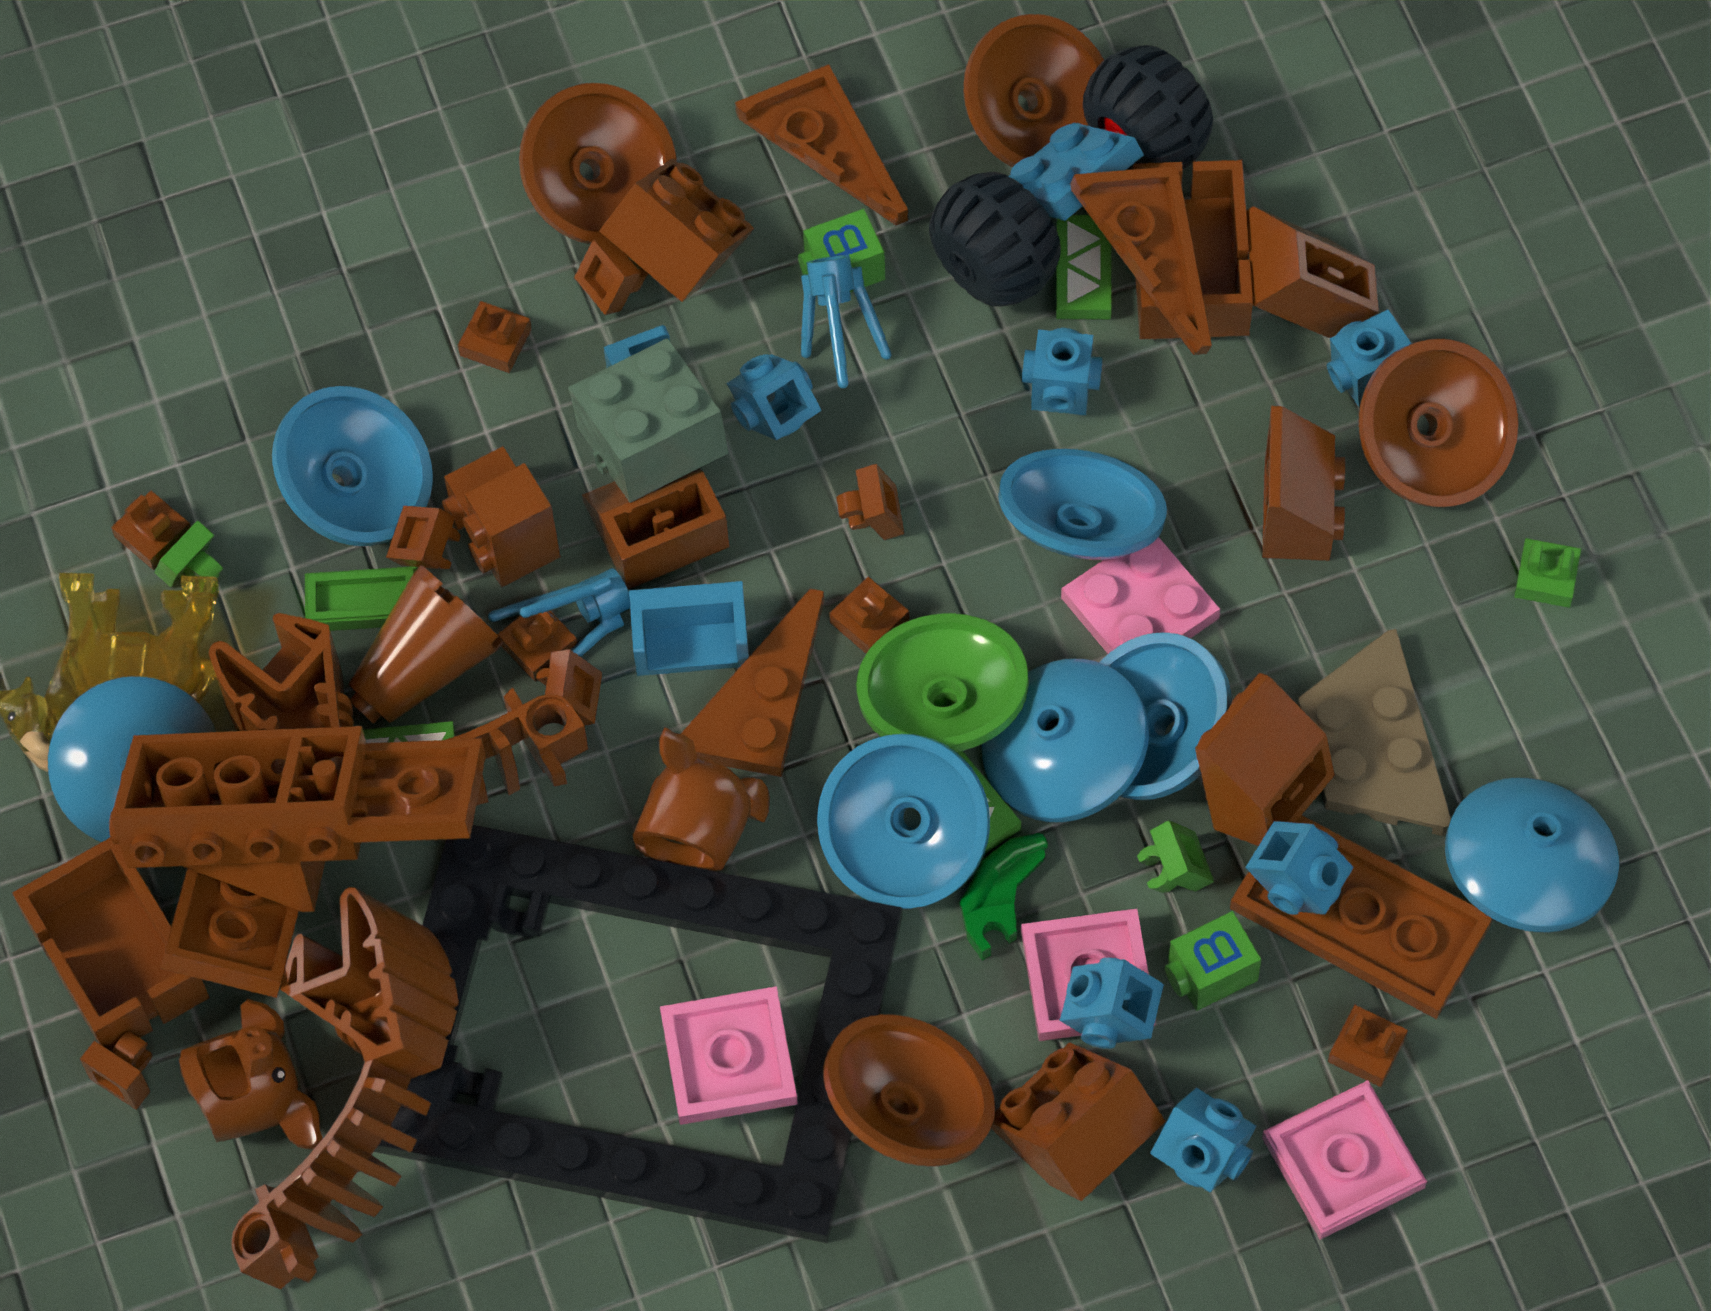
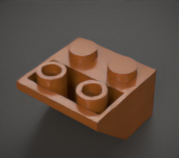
M672 158L633 185L599 232L683 302L710 279L751 234L754 227L745 220L743 211L735 203L725 198H719L703 184L702 176L694 168L685 163H678Z
M1255 206L1246 210L1253 306L1327 338L1336 336L1343 327L1352 322H1363L1379 313L1374 264L1329 239Z
M700 468L631 503L615 481L582 495V500L628 590L729 548L726 515L704 472Z
M1259 673L1243 692L1236 695L1229 709L1211 729L1201 736L1198 745L1195 747L1214 830L1259 846L1274 821L1296 823L1335 776L1325 732L1270 676Z
M1069 1042L1064 1048L1050 1054L1045 1059L1042 1068L1022 1087L1014 1089L1003 1098L1000 1107L995 1111L991 1129L1050 1186L1082 1201L1166 1121L1131 1069Z

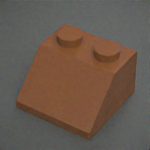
M1271 406L1264 459L1262 558L1330 561L1333 540H1343L1345 508L1334 506V490H1344L1345 457H1335L1334 434L1283 406Z

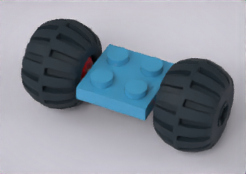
M1149 45L1125 48L1110 55L1100 63L1091 75L1083 95V113L1088 126L1072 123L1059 128L1050 137V142L1039 152L1015 164L1011 169L1010 176L999 172L978 173L949 187L934 209L929 223V235L937 257L942 261L946 271L952 275L954 281L961 288L965 289L969 295L984 304L1002 307L1020 303L1039 293L1055 272L1060 258L1061 244L1056 227L1049 217L1065 221L1082 207V204L1071 191L1070 182L1074 174L1132 170L1133 164L1182 162V169L1189 167L1207 145L1212 131L1213 115L1210 102L1206 98V93L1200 83H1197L1195 76L1188 68L1182 65V62L1173 55L1168 54L1165 50Z

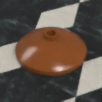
M1019 15L989 30L973 49L964 77V99L967 113L976 134L987 149L1002 162L1013 168L1019 161L1034 156L1050 142L1052 134L1059 128L1072 123L1088 126L1083 113V95L1091 75L1100 63L1104 61L1098 49L1076 27L1048 15ZM1019 95L1027 100L1028 111L1023 110L1018 101Z
M584 83L556 93L536 110L528 122L522 137L519 165L526 194L538 214L561 234L573 240L591 244L593 239L604 237L599 230L633 185L672 158L676 160V152L664 122L643 99L618 86L605 83ZM581 163H586L592 168V180L582 176L580 172Z
M1429 339L1409 344L1395 351L1372 374L1360 404L1359 434L1362 448L1370 467L1388 489L1399 497L1418 505L1449 507L1467 503L1483 495L1503 475L1511 461L1517 443L1518 412L1515 398L1507 379L1496 364L1485 354L1459 341ZM1421 416H1424L1429 423V429L1425 435L1421 434L1417 427L1418 419Z
M900 1015L865 1017L843 1029L827 1053L824 1063V1083L834 1110L857 1138L882 1155L919 1166L949 1165L959 1162L974 1153L980 1147L992 1127L995 1102L990 1082L984 1070L961 1043L931 1024Z

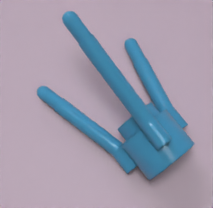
M839 255L806 262L808 274L801 275L804 292L801 355L804 358L811 356L817 296L818 305L827 306L837 384L840 388H846L848 386L847 362L839 304L851 301L850 290H853L881 357L887 360L892 354L864 286L861 266L852 267L849 255Z
M610 568L578 584L491 611L488 614V619L491 622L517 615L528 618L576 602L579 611L587 622L595 619L600 622L597 627L570 649L581 657L606 634L624 626L620 613L630 609V596L619 573L614 568Z

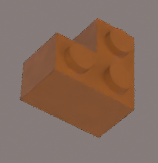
M504 446L444 476L448 492V498L442 501L445 511L455 516L453 526L457 531L464 527L466 528L472 540L468 547L480 571L484 574L491 570L501 587L561 557L551 504L526 464L523 463L516 467Z

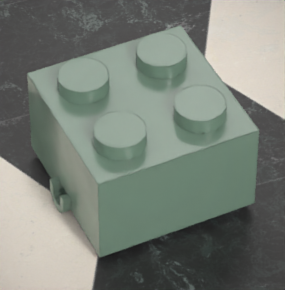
M668 338L568 387L578 430L594 451L592 456L599 472L602 475L609 473L630 503L729 453L720 409Z

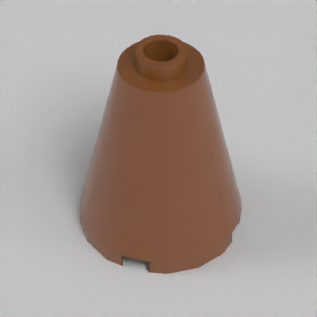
M422 565L411 576L348 684L356 692L350 699L352 704L373 724L381 716L389 723L393 722L495 653L504 644L498 638L499 636L459 597L453 595L448 589H444L441 586L443 583Z

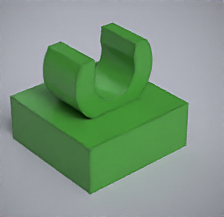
M197 520L160 559L154 573L169 587H172L185 573L187 578L196 587L205 592L223 570V567L214 558L205 553L214 534Z
M1525 538L1514 598L1570 608L1581 548Z
M1170 820L1150 830L1155 845L1145 847L1139 852L1137 857L1139 862L1148 866L1161 861L1163 870L1158 877L1152 878L1147 882L1149 889L1165 893L1173 890L1178 885L1196 892L1214 882L1194 830Z

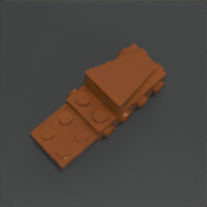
M362 726L133 735L125 768L122 771L115 804L110 814V837L113 844H120L127 868L183 866L301 912H314L325 862L358 860L361 842L470 838L486 754L482 739L366 743Z

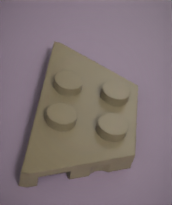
M1388 630L1298 697L1297 705L1327 735L1335 776L1322 790V800L1327 810L1349 815L1366 814L1375 821L1396 826L1398 820L1431 827L1433 828L1432 834L1445 836L1451 821L1397 630Z

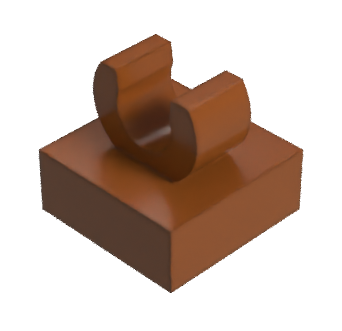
M604 236L593 239L574 278L605 315L623 309L630 293L641 289L648 273L642 268L638 270L630 260V257Z
M480 301L458 343L460 356L510 374L532 330L530 318Z
M877 464L857 469L856 476L859 490L844 492L836 497L839 517L841 519L848 518L852 530L871 526L883 540L905 534L896 484Z
M149 491L145 496L141 494L124 510L125 515L111 527L114 537L154 570L160 559L191 528V525L153 491Z
M403 505L386 558L401 566L420 567L422 565L425 568L450 569L452 562L444 559L442 555L447 541L459 542L460 533L452 527L455 516L440 508Z
M869 576L829 613L830 624L866 654L884 634L900 624L910 621L909 610Z
M551 611L539 613L528 618L520 616L497 634L498 638L504 642L501 647L535 682L537 681V672L544 668H549L551 652L572 649L577 644V638Z
M570 649L551 652L549 668L540 670L536 676L538 681L546 685L545 694H556L565 698L573 706L584 725L595 724L602 672Z
M1354 1005L1329 1053L1328 1063L1366 1081L1368 1080L1376 1086L1382 1087L1406 1040L1408 1030Z
M129 1030L119 1039L112 1052L96 1041H93L80 1058L90 1080L135 1110L138 1109L151 1092L142 1071L150 1062L153 1054L146 1050L147 1042Z

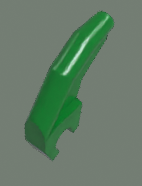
M1038 832L1011 838L983 859L960 901L967 940L982 961L991 956V945L984 938L988 931H1000L1009 944L1017 940L1014 906L1017 887L1045 860V850L1048 849L1049 845L1042 833Z

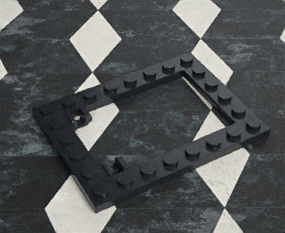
M472 825L470 838L446 839L422 924L431 930L447 955L452 969L450 977L455 979L459 1001L458 1005L454 1008L457 1013L451 1033L445 1037L448 1040L441 1068L410 1079L407 1088L408 1091L427 1100L431 1105L426 1116L400 1106L391 1124V1127L417 1139L411 1153L383 1139L374 1152L828 1243L853 1133L839 1118L829 1100L824 1083V1063L831 1045L843 1029L862 1018L880 1015L903 917L902 907ZM511 897L530 899L527 912H518L510 909ZM549 903L831 958L782 1168L495 1111L504 1077L503 1073L489 1068H485L483 1073L467 1070L463 1067L462 1063L455 1062L459 1047L454 1045L482 940L488 941L491 928L501 933L522 937H541ZM458 1094L477 1097L475 1107L456 1103Z

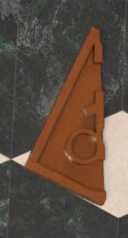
M829 64L735 102L736 114L740 121L897 226L909 221L908 208Z
M1178 166L1074 174L1070 182L1073 194L1193 355L1207 354L1212 343Z
M809 589L683 730L681 734L694 741L697 757H702L730 768L782 777L825 601L824 591Z

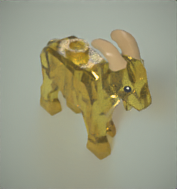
M59 573L61 597L69 607V627L65 645L45 697L33 693L34 685L32 678L27 676L19 688L0 691V717L10 736L25 755L38 768L48 772L49 745L61 716L79 696L96 685L109 680L130 676L155 678L180 688L200 703L208 693L211 683L217 680L211 660L201 657L199 649L204 639V634L212 625L215 604L219 594L218 578L211 576H181L182 591H162L160 601L164 611L171 618L172 625L155 636L146 632H116L121 599L119 589H107L100 593H94V574Z

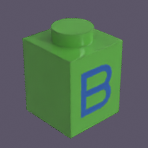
M864 209L803 230L804 252L798 254V261L803 275L808 274L806 264L808 261L831 256L849 255L852 267L861 266L865 287L885 280V253Z
M1231 911L1170 942L1169 964L1165 965V972L1175 993L1179 997L1187 995L1195 1010L1198 1011L1257 982L1261 958L1236 915Z

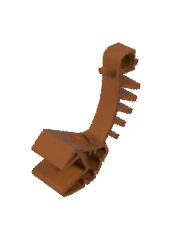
M274 614L272 619L281 649L263 670L226 642L218 641L210 646L208 654L231 720L237 731L354 726L352 702L344 694L343 673L329 625L288 614ZM513 687L503 696L508 713L464 734L446 739H482L486 754L485 759L492 756L495 757L509 796L520 790L518 770L511 746L523 740L543 773L547 774L554 787L567 784L565 771L560 764L589 749L585 725L573 706L565 698L556 694H545L523 704ZM550 723H558L564 726L562 731L552 736L539 733L543 726ZM483 774L476 806L488 803Z
M354 887L345 889L340 898L343 956L303 934H298L292 944L280 990L335 1026L336 1033L340 1039L363 1056L365 1063L344 1109L326 1136L310 1155L276 1188L265 1184L255 1189L260 1202L238 1221L232 1235V1250L241 1273L280 1290L295 1277L309 1283L317 1272L313 1261L319 1256L305 1223L352 1243L363 1235L351 1220L330 1203L332 1200L374 1218L383 1208L376 1198L353 1182L352 1178L358 1171H361L396 1187L402 1176L372 1156V1153L382 1139L410 1153L412 1152L417 1139L391 1127V1124L400 1106L422 1115H427L431 1103L408 1091L407 1088L410 1079L441 1068L448 1040L445 1037L451 1033L457 1013L454 1008L458 1005L459 1001L455 979L450 977L452 969L446 953L431 930Z

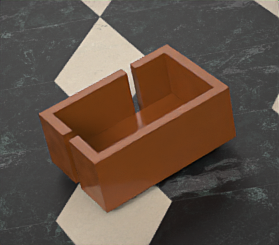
M1242 160L1194 161L1190 199L1184 200L1210 337L1249 336L1253 295L1250 259H1248L1249 242ZM1182 162L1133 164L1132 170L1178 166L1182 186ZM1136 279L1139 339L1180 338Z
M111 837L12 892L25 920L51 961L97 1042L111 1052L119 1039L128 1030L141 1038L153 1031L149 1022L152 1018L159 1016L162 1023L165 1024L210 998L202 979L160 969L171 925L137 869L127 868L120 844H113Z

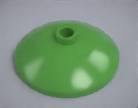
M942 613L907 621L884 634L874 643L863 658L857 675L856 687L863 717L879 736L916 734L937 740L954 751L959 752L986 743L1003 732L1015 720L1026 701L1029 677L1026 659L1021 648L1005 630L985 619L975 616Z

